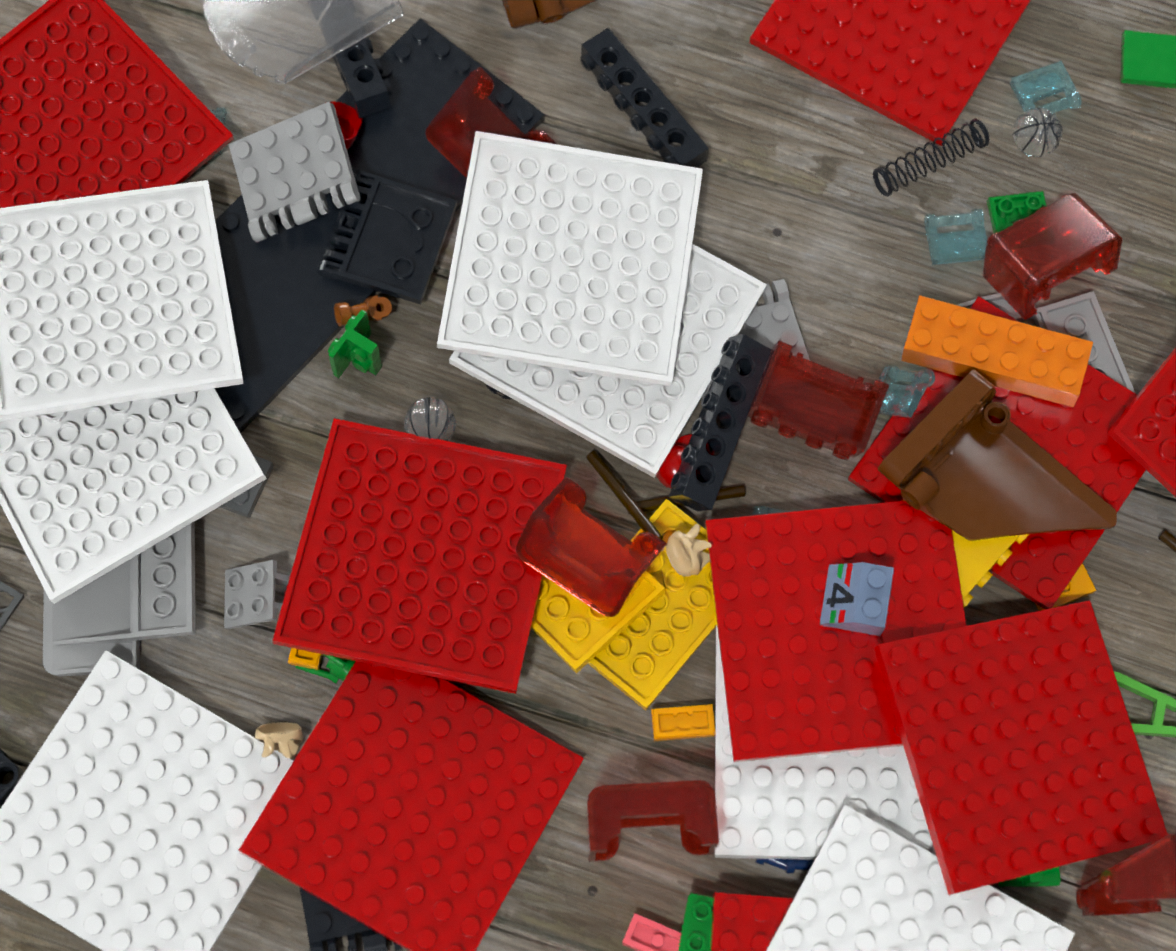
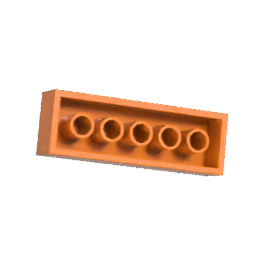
M919 295L901 361L963 378L975 369L996 387L1074 407L1080 394L1093 342Z

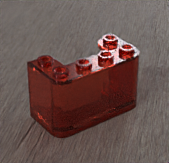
M1076 193L1066 194L1051 205L1038 209L1036 213L1027 218L1016 221L1005 230L992 234L987 240L983 277L1024 320H1027L1037 314V310L1034 308L1036 303L1041 298L1045 301L1049 299L1051 289L1090 267L1095 272L1101 270L1105 275L1115 271L1118 268L1122 237Z
M778 341L772 348L748 412V416L751 418L750 422L763 428H767V425L778 429V434L790 439H794L795 436L806 440L805 444L814 449L821 450L822 447L833 451V456L848 461L850 457L860 455L867 447L889 384L876 379L873 384L868 382L862 384L864 381L862 377L854 379L804 359V354L799 352L793 356V353L790 352L792 346Z
M687 780L602 785L595 787L588 795L585 814L588 862L607 861L613 858L618 851V835H621V829L680 825L682 847L691 855H713L719 845L716 796L713 787L706 781Z

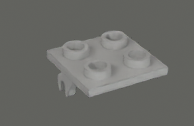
M269 560L225 570V629L276 620V614H280L282 603L275 602V585L287 586L290 578L288 575L277 573V561Z

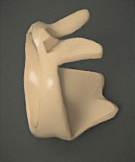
M698 524L692 527L687 534L676 531L668 538L666 546L668 559L675 571L684 577L698 575L702 568L710 561L709 554L703 550L711 548V543L705 540L694 539L700 531Z
M267 723L259 726L255 731V739L264 743L263 758L270 756L275 749L283 754L284 757L293 760L304 738L302 728L296 723Z

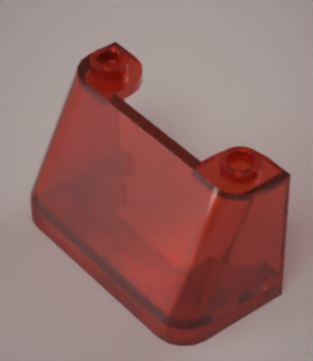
M481 67L468 75L430 122L425 133L428 141L466 178L468 176L476 131L557 144L547 133L540 130H532L524 134L488 98L494 90V82Z
M565 477L531 514L517 543V555L524 563L600 614L614 617L628 602L662 554L667 543L649 532L639 533L633 542L583 510L587 500L585 491L577 483Z
M1167 834L1083 882L1081 889L1076 891L1077 906L1079 909H1082L1083 917L1159 913L1162 910L1157 900L1176 899V834Z

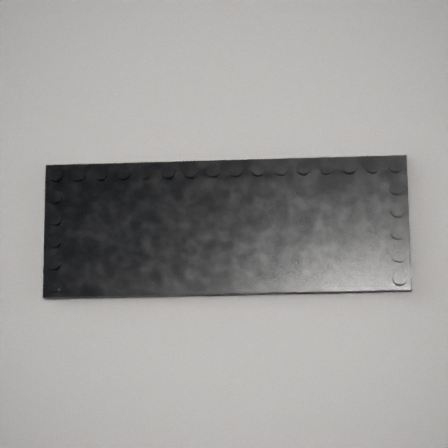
M419 18L379 58L383 69L381 77L383 80L388 79L393 95L389 96L391 108L362 117V123L357 136L347 152L353 174L356 170H360L456 199V212L463 203L475 132L479 131L526 139L545 120V114ZM347 91L335 101L354 108ZM331 193L325 194L329 213L321 215L316 206L318 214L316 219L301 225H297L294 219H292L294 227L287 230L282 225L279 214L274 215L278 234L273 236L268 234L267 239L255 242L250 234L248 227L249 219L242 194L215 220L243 377V384L215 389L240 433L344 327L339 326L336 322L334 305L341 302H346L349 306L364 303L367 297L374 296L378 292L339 279H328L317 273L320 261L325 260L322 257L324 251L331 250L345 255L347 250L335 247L328 242L330 236L335 234L332 230L339 212L344 211L343 208H337L334 205ZM363 200L357 201V203H361V204H364V205H365V202H366V200H365V201H363Z

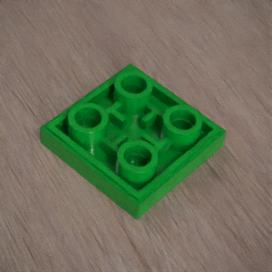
M1124 30L1121 47V83L1175 89L1176 35Z
M1043 191L988 197L987 206L997 252L1053 246L1055 239Z

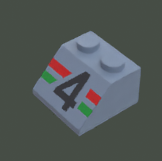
M864 562L829 565L819 625L881 636L886 624L894 568Z

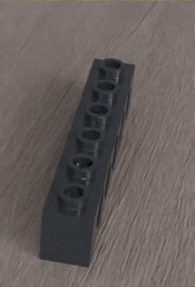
M308 0L359 119L391 108L389 96L393 95L390 83L388 79H382L383 69L378 58L373 59L371 55L374 53L373 46L369 37H363L362 33H365L360 17H354L353 13H356L353 1Z
M606 28L581 45L580 61L587 71L593 72L601 89L611 94L616 107L620 111H625L630 117L633 128L644 134L649 147L654 152L658 151L663 157V162L695 168L707 162L708 146L609 28ZM609 62V63H613L614 65H612V66H607V65H604V63ZM627 82L631 85L623 86L620 83ZM644 102V103H646L647 105H646V106H639V105H637L636 103ZM660 122L664 125L655 126L653 123ZM670 143H679L681 146L673 147Z
M745 334L730 337L726 340L721 350L723 355L720 363L714 369L711 376L713 381L710 389L702 399V410L699 418L692 425L691 439L681 454L682 462L680 468L671 480L672 489L668 497L697 512L712 510L772 349ZM737 364L739 365L740 373H738V371H737V368H736V365H737ZM727 390L730 393V400L727 398L726 395ZM717 416L720 419V426H718L716 422ZM707 443L710 446V453L706 450ZM696 470L700 473L699 481L696 477Z

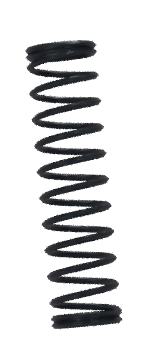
M975 118L970 121V124H963L961 129H953L952 134L945 133L943 138L937 137L933 143H925L924 148L917 147L914 153H906L905 158L898 157L895 163L888 162L886 168L880 166L874 169L873 180L877 189L886 197L892 195L893 190L898 192V183L893 174L888 170L890 164L895 165V171L900 183L904 187H908V179L904 171L897 165L900 159L904 160L910 179L913 182H917V173L912 164L907 160V156L910 154L914 156V162L920 175L927 177V169L922 160L916 155L917 150H923L928 168L935 173L937 170L936 163L926 150L927 145L933 146V153L937 163L945 168V157L935 145L937 140L943 142L942 147L947 159L955 163L954 151L944 140L947 135L951 136L953 148L957 155L964 158V148L958 138L954 136V132L957 130L961 131V139L967 151L974 153V144L969 135L963 131L965 126H969L972 139L977 147L982 149L988 146L990 136L986 126L982 121ZM974 122L981 128L984 134L985 144L979 131L974 127ZM963 134L969 140L972 147V151L968 148L964 140ZM954 139L958 142L963 155L958 152ZM945 144L951 151L953 160H951V158L949 157L945 148ZM936 150L941 155L944 165L939 161ZM926 154L931 159L934 165V170L931 168L927 160ZM917 159L921 163L925 175L921 172L917 163ZM907 164L912 169L915 179L911 176ZM898 169H899L900 172L902 173V175H903V177H904V179H905L906 184H904V182L902 181V179H901V177H900V175H899ZM878 172L881 174L887 185L888 193L884 190L879 181ZM889 175H890L891 178L893 179V181H894V183H895V185H896V189H895L894 186L892 185V183H891V181H890V178H889Z

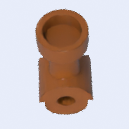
M374 295L367 297L364 303L349 306L346 302L336 303L334 305V314L339 326H345L348 320L353 315L357 316L361 310L367 312L370 321L382 320V317H386L391 313L392 305L387 298Z

